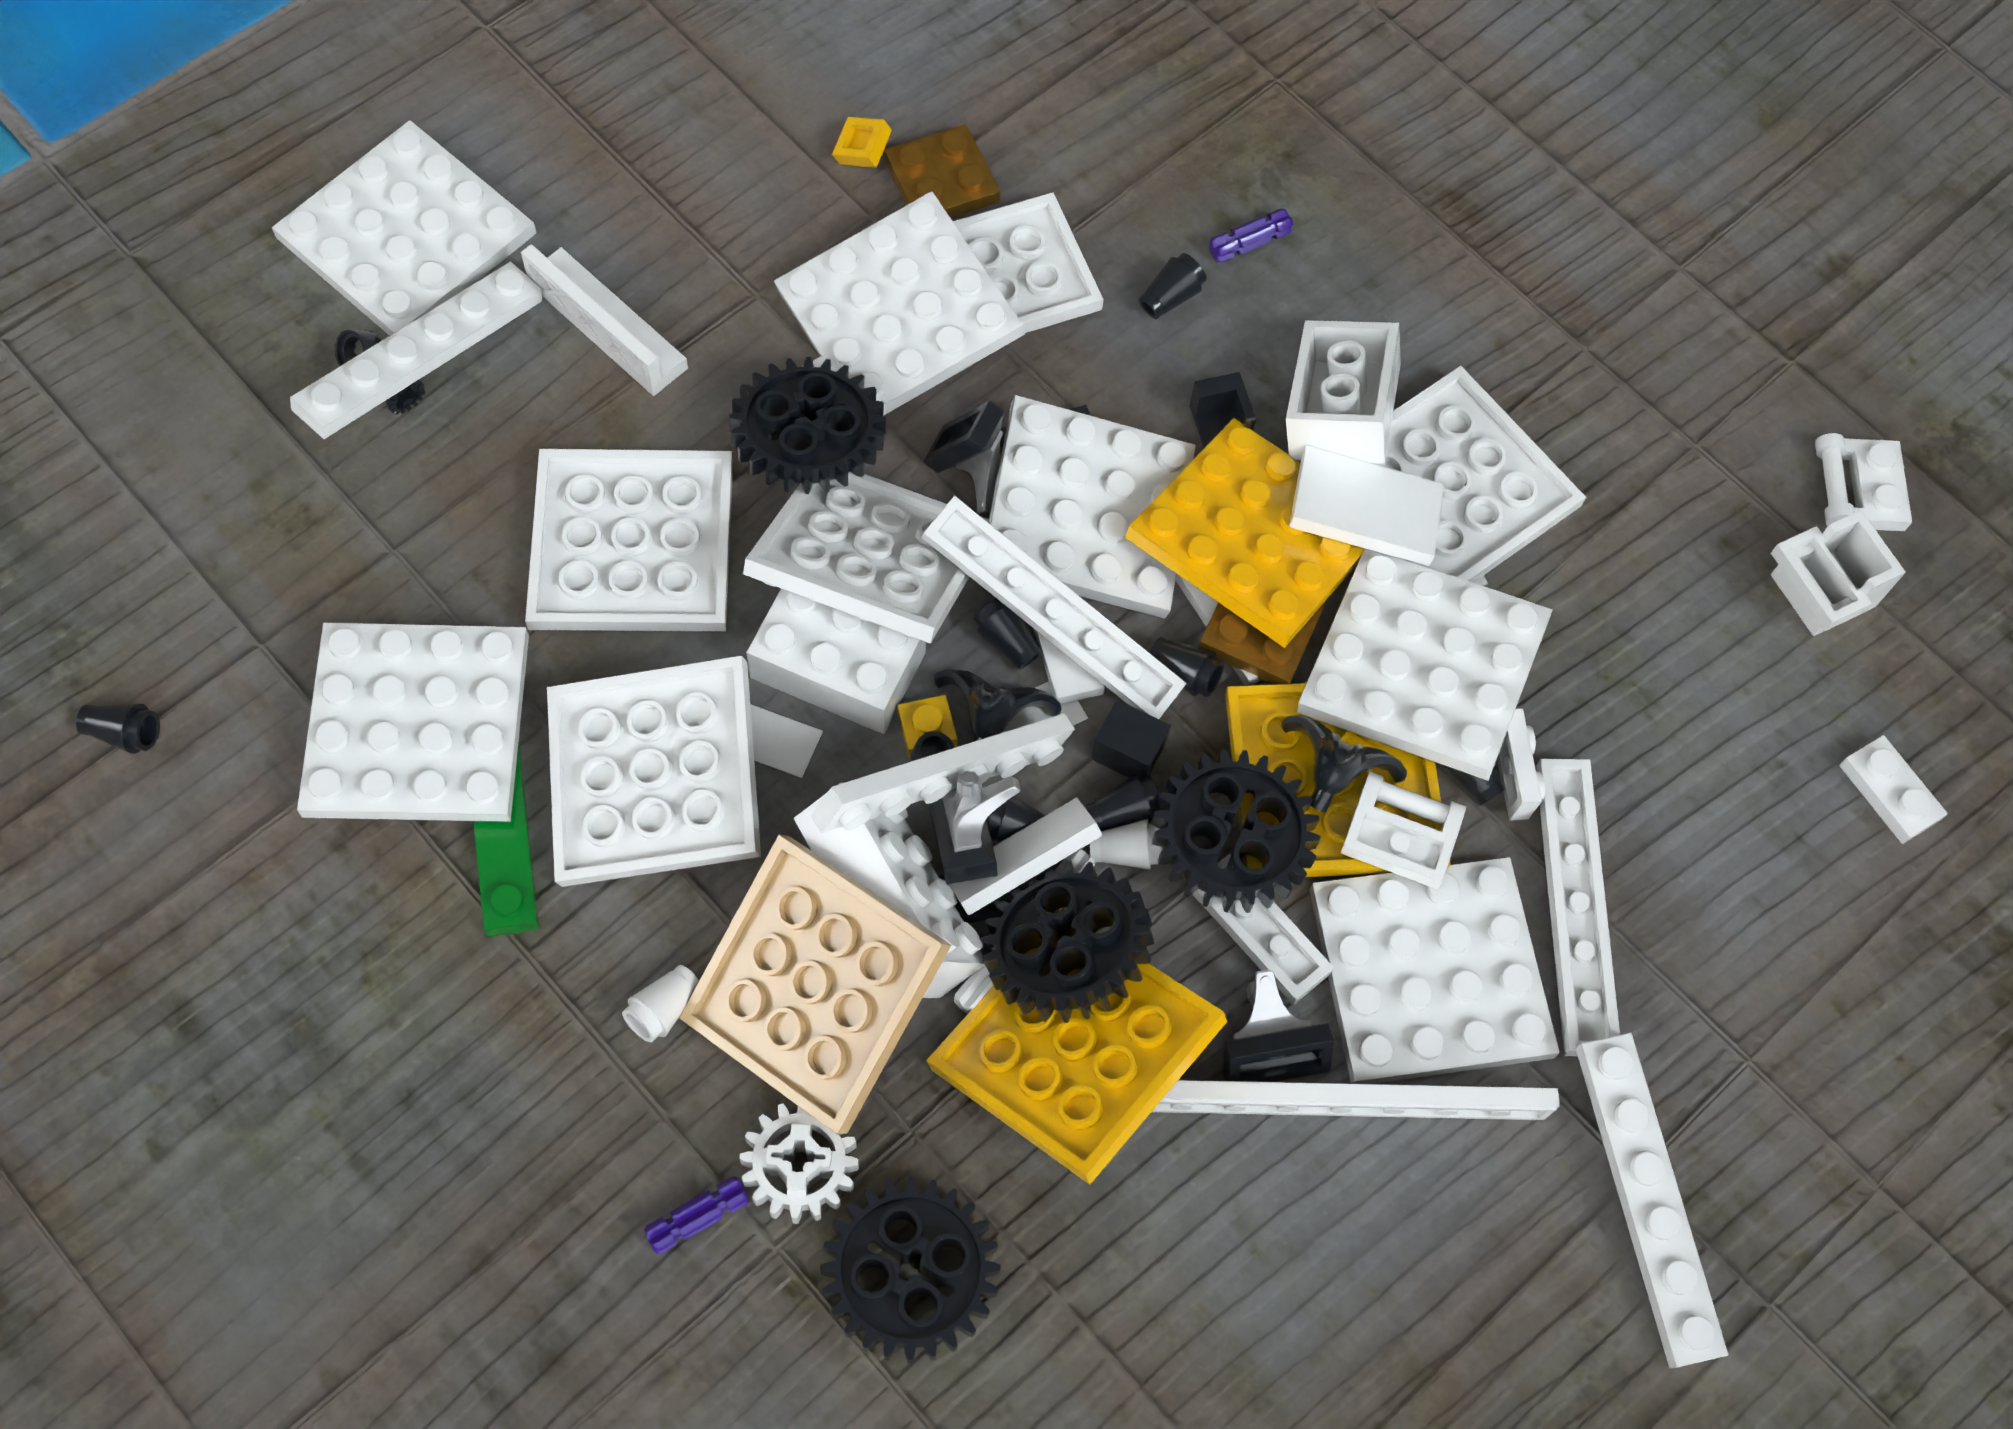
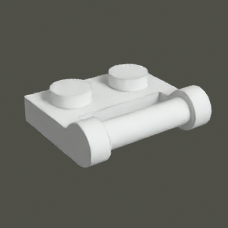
M1837 433L1825 434L1815 440L1816 455L1823 462L1828 507L1824 511L1827 526L1860 510L1875 530L1905 531L1911 525L1912 517L1900 441L1845 439L1843 435ZM1842 460H1849L1856 508L1848 503Z
M1369 771L1340 853L1438 889L1443 882L1466 806L1453 801L1449 805L1384 782V776ZM1377 800L1442 824L1441 831L1374 807Z

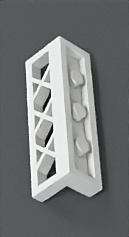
M532 244L521 252L526 275L543 289L542 297L650 394L655 396L688 369L686 357L562 247L549 257H545Z

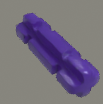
M1281 208L1268 213V219L1261 216L1230 230V235L1224 232L1212 237L1209 245L1211 255H1213L1216 262L1222 263L1234 258V252L1241 255L1271 242L1272 236L1274 239H1278L1290 234L1293 220L1287 210Z
M736 1176L730 1177L716 1185L717 1191L712 1194L707 1190L671 1211L672 1217L666 1220L660 1217L646 1225L644 1234L656 1254H662L676 1246L675 1240L680 1237L686 1240L723 1219L722 1213L729 1210L730 1213H733L747 1205L749 1201L748 1194L740 1180Z

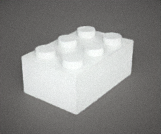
M1305 320L1286 415L1289 456L1293 460H1301L1305 447L1308 445L1369 463L1385 464L1401 365L1399 323Z
M781 588L747 651V660L751 679L885 734L897 711V705L901 703L926 653V642L917 638L907 637L898 631L871 621L861 620L852 614L825 604L815 603L809 598Z

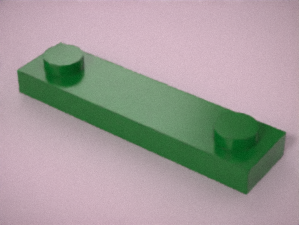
M519 741L511 822L473 821L483 927L487 937L540 929Z

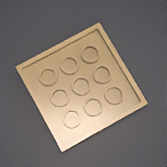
M779 834L679 1019L834 1133L847 1134L942 964L951 944L790 836Z

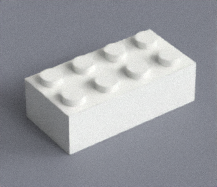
M823 795L794 817L812 852L951 944L923 998H941L971 975L985 967L983 955L980 951L982 948L981 939L974 928L962 920L954 906L957 904L955 893L949 885H946L943 879L938 878L930 864L932 854L928 846L920 837L913 834L905 820L908 817L906 809L891 817H886L884 813L870 817L864 824L849 831H845L843 827L821 834L810 816L825 797Z

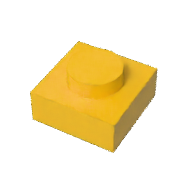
M847 117L832 155L840 165L877 168L892 129L883 119Z
M946 695L897 705V713L908 757H911L913 747L919 737L930 731L945 734L951 739L954 747H957V735Z

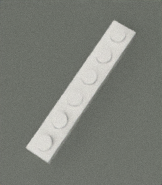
M509 262L291 396V410L318 435L326 439L542 302L543 289L512 262Z
M956 496L949 501L923 533L921 538L1128 705L1160 719L1187 684Z
M1065 713L832 786L810 817L821 834L843 827L845 831H849L861 826L870 817L882 813L886 817H891L905 810L910 804L924 800L926 804L938 801L951 790L957 789L959 774L965 771L976 772L981 779V783H984L988 778L999 774L1002 778L1013 776L1026 765L1035 762L1038 766H1044L1062 754L1064 749L1061 745L1075 728Z
M1540 759L1536 765V772L1540 771L1545 782V797L1540 803V815L1564 1056H1578L1575 1049L1576 1046L1620 1035L1590 759Z
M1632 1033L1582 1043L1576 1046L1575 1049L1669 1368L1682 1367L1728 1356Z

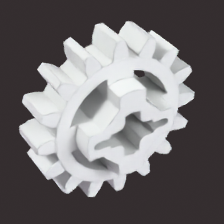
M780 1104L778 1105L779 1118L775 1121H772L763 1114L759 1117L763 1130L761 1134L755 1132L746 1133V1143L754 1150L740 1153L741 1165L753 1168V1170L745 1173L742 1176L745 1187H759L752 1196L756 1206L764 1204L768 1200L771 1201L770 1215L772 1218L777 1219L783 1210L787 1209L790 1210L793 1224H799L802 1211L810 1210L813 1218L818 1221L821 1219V1205L827 1203L830 1207L837 1210L841 1207L836 1192L839 1189L852 1192L854 1188V1182L845 1175V1172L859 1170V1160L852 1156H846V1154L856 1148L855 1137L841 1138L842 1134L834 1133L799 1106L797 1113L789 1114L786 1106ZM791 1130L790 1135L780 1144L770 1145L780 1134ZM812 1130L823 1135L831 1143L834 1151L827 1147H820L812 1138ZM798 1152L806 1153L808 1160L804 1164L802 1172L793 1171L791 1162L795 1161L796 1153ZM764 1173H769V1176H779L786 1184L787 1194L775 1189L769 1183ZM821 1178L830 1179L820 1190L808 1195V1190Z

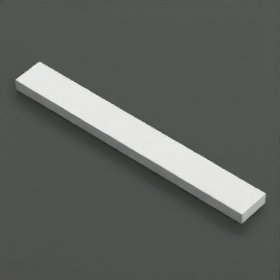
M1178 1080L1152 1112L1545 1120L1559 1108L1558 1088Z

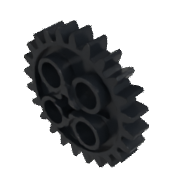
M806 357L804 366L797 367L791 358H787L786 369L782 371L774 364H768L769 376L766 378L754 372L752 374L753 386L741 384L740 398H733L732 414H729L732 448H738L739 462L750 461V474L752 476L765 471L766 484L769 486L779 478L783 479L786 492H789L795 483H802L804 493L809 494L812 484L819 483L826 493L830 491V481L834 479L846 487L848 486V473L851 472L862 478L864 476L865 463L875 465L877 451L883 450L886 417L883 416V401H876L877 389L875 387L864 388L865 376L862 374L849 379L848 365H844L836 372L832 371L831 359H826L821 367H814L812 358Z
M1222 749L1217 763L1214 764L1205 753L1201 754L1198 770L1189 763H1184L1180 772L1181 779L1170 776L1166 785L1169 793L1160 792L1156 806L1161 810L1154 812L1151 825L1160 829L1155 831L1152 845L1165 848L1160 852L1157 861L1159 864L1174 863L1175 866L1168 878L1170 882L1185 877L1188 883L1184 895L1188 897L1197 889H1200L1204 892L1203 906L1205 907L1216 896L1222 898V907L1224 912L1227 913L1234 900H1240L1246 913L1251 912L1255 898H1258L1266 908H1270L1275 900L1274 891L1282 898L1287 899L1293 889L1291 882L1301 885L1307 875L1304 868H1311L1316 859V855L1310 850L1316 849L1321 836L1310 831L1316 828L1320 819L1317 815L1304 814L1310 808L1313 798L1312 796L1297 798L1296 793L1302 782L1298 779L1286 784L1282 780L1286 771L1284 765L1277 768L1274 772L1266 770L1268 756L1263 755L1257 764L1253 765L1249 764L1247 750H1242L1238 761L1231 762L1226 749ZM1222 793L1230 799L1232 804H1217L1211 799L1209 794ZM1246 793H1251L1254 799L1226 868L1221 869L1217 866V861L1243 797ZM1257 813H1271L1278 819L1279 824H1266L1261 821ZM1204 836L1211 840L1214 848L1201 849L1193 843L1191 837ZM1244 855L1253 856L1259 860L1262 868L1250 869L1243 865L1239 857Z
M1067 861L1063 874L1056 875L1054 869L1049 867L1045 870V879L1038 881L1034 876L1027 881L1028 887L1021 890L1016 887L1011 890L1010 893L1013 898L1011 903L1005 901L995 902L996 909L1001 918H987L985 921L991 935L981 939L987 952L982 957L983 962L990 973L989 977L995 989L1001 991L1008 1005L1017 1001L1022 1014L1025 1016L1036 1007L1041 1020L1046 1022L1053 1011L1058 1010L1063 1023H1068L1073 1009H1080L1081 1014L1086 1020L1090 1019L1092 1004L1098 1003L1103 1009L1109 1011L1111 1006L1108 996L1115 993L1120 997L1127 998L1129 995L1124 981L1127 979L1141 982L1143 978L1136 964H1149L1151 962V957L1146 947L1154 944V938L1150 929L1152 921L1149 912L1145 908L1140 892L1132 891L1129 880L1126 877L1116 881L1114 873L1109 867L1097 877L1092 862H1088L1081 873H1076L1072 862ZM1067 907L1065 910L1059 913H1054L1056 910L1060 908ZM1104 927H1111L1103 933H1096ZM1039 948L1036 952L1032 954L1024 955L1027 951L1031 949ZM1083 968L1081 972L1067 976L1071 971Z
M909 1177L906 1190L901 1193L897 1192L891 1180H887L885 1187L886 1197L879 1199L868 1188L865 1190L867 1207L862 1209L854 1203L849 1202L847 1204V1211L852 1219L850 1224L834 1220L832 1223L833 1230L841 1237V1241L824 1242V1251L835 1257L836 1261L821 1264L820 1271L822 1275L836 1278V1281L823 1288L824 1298L841 1299L830 1311L833 1319L850 1316L851 1319L846 1325L844 1334L849 1338L861 1330L866 1333L862 1345L865 1352H868L879 1341L884 1343V1360H890L896 1347L904 1348L908 1364H912L916 1348L924 1347L931 1361L936 1360V1343L943 1341L954 1352L958 1347L955 1332L960 1330L969 1337H973L976 1334L974 1324L970 1320L971 1315L984 1319L988 1318L990 1310L980 1301V1297L993 1298L997 1296L998 1288L985 1281V1278L1000 1274L1001 1265L985 1261V1257L996 1252L998 1244L997 1241H981L980 1237L989 1229L988 1220H983L972 1224L970 1219L976 1205L971 1202L960 1209L955 1207L958 1191L955 1188L949 1191L942 1199L937 1197V1182L935 1180L929 1183L925 1193L917 1192L914 1177ZM900 1219L912 1223L917 1231L911 1241L902 1244L892 1242L885 1233L887 1226L891 1222ZM870 1243H876L903 1264L908 1265L912 1262L913 1258L920 1260V1272L922 1275L940 1284L948 1285L954 1290V1294L948 1297L940 1293L932 1284L915 1274L908 1281L901 1279V1266L898 1263L882 1255L870 1252L867 1246ZM943 1247H953L961 1252L964 1263L959 1269L946 1272L940 1270L933 1261L934 1254ZM869 1267L882 1269L889 1278L887 1285L882 1290L874 1293L862 1290L857 1283V1279L863 1270ZM916 1295L928 1296L936 1305L935 1314L926 1321L911 1319L904 1309L910 1298Z

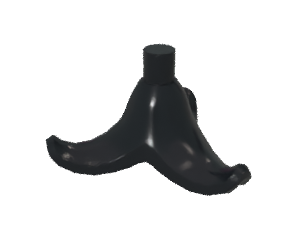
M954 669L939 671L934 676V683L938 688L952 684L962 690L968 703L970 726L974 735L973 742L1002 733L1012 718L1019 711L1027 707H1043L1050 712L1052 717L1059 715L1062 710L1060 702L1053 695L1034 687L1012 689L1001 687L996 689L984 679L969 671Z
M1302 715L1287 716L1282 721L1281 727L1285 733L1300 731L1311 740L1314 748L1313 780L1316 786L1311 795L1313 798L1311 807L1326 813L1333 796L1342 792L1356 777L1373 768L1386 770L1391 774L1395 783L1403 782L1407 776L1406 768L1396 757L1381 749L1362 747L1359 743L1351 746L1342 742L1339 734H1334L1319 721Z

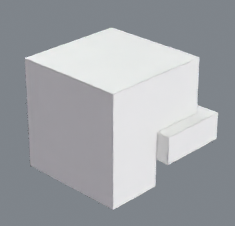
M1861 510L1829 524L1823 533L1816 526L1777 544L1771 552V555L1778 563L1771 576L1813 636L1875 608L1906 573Z

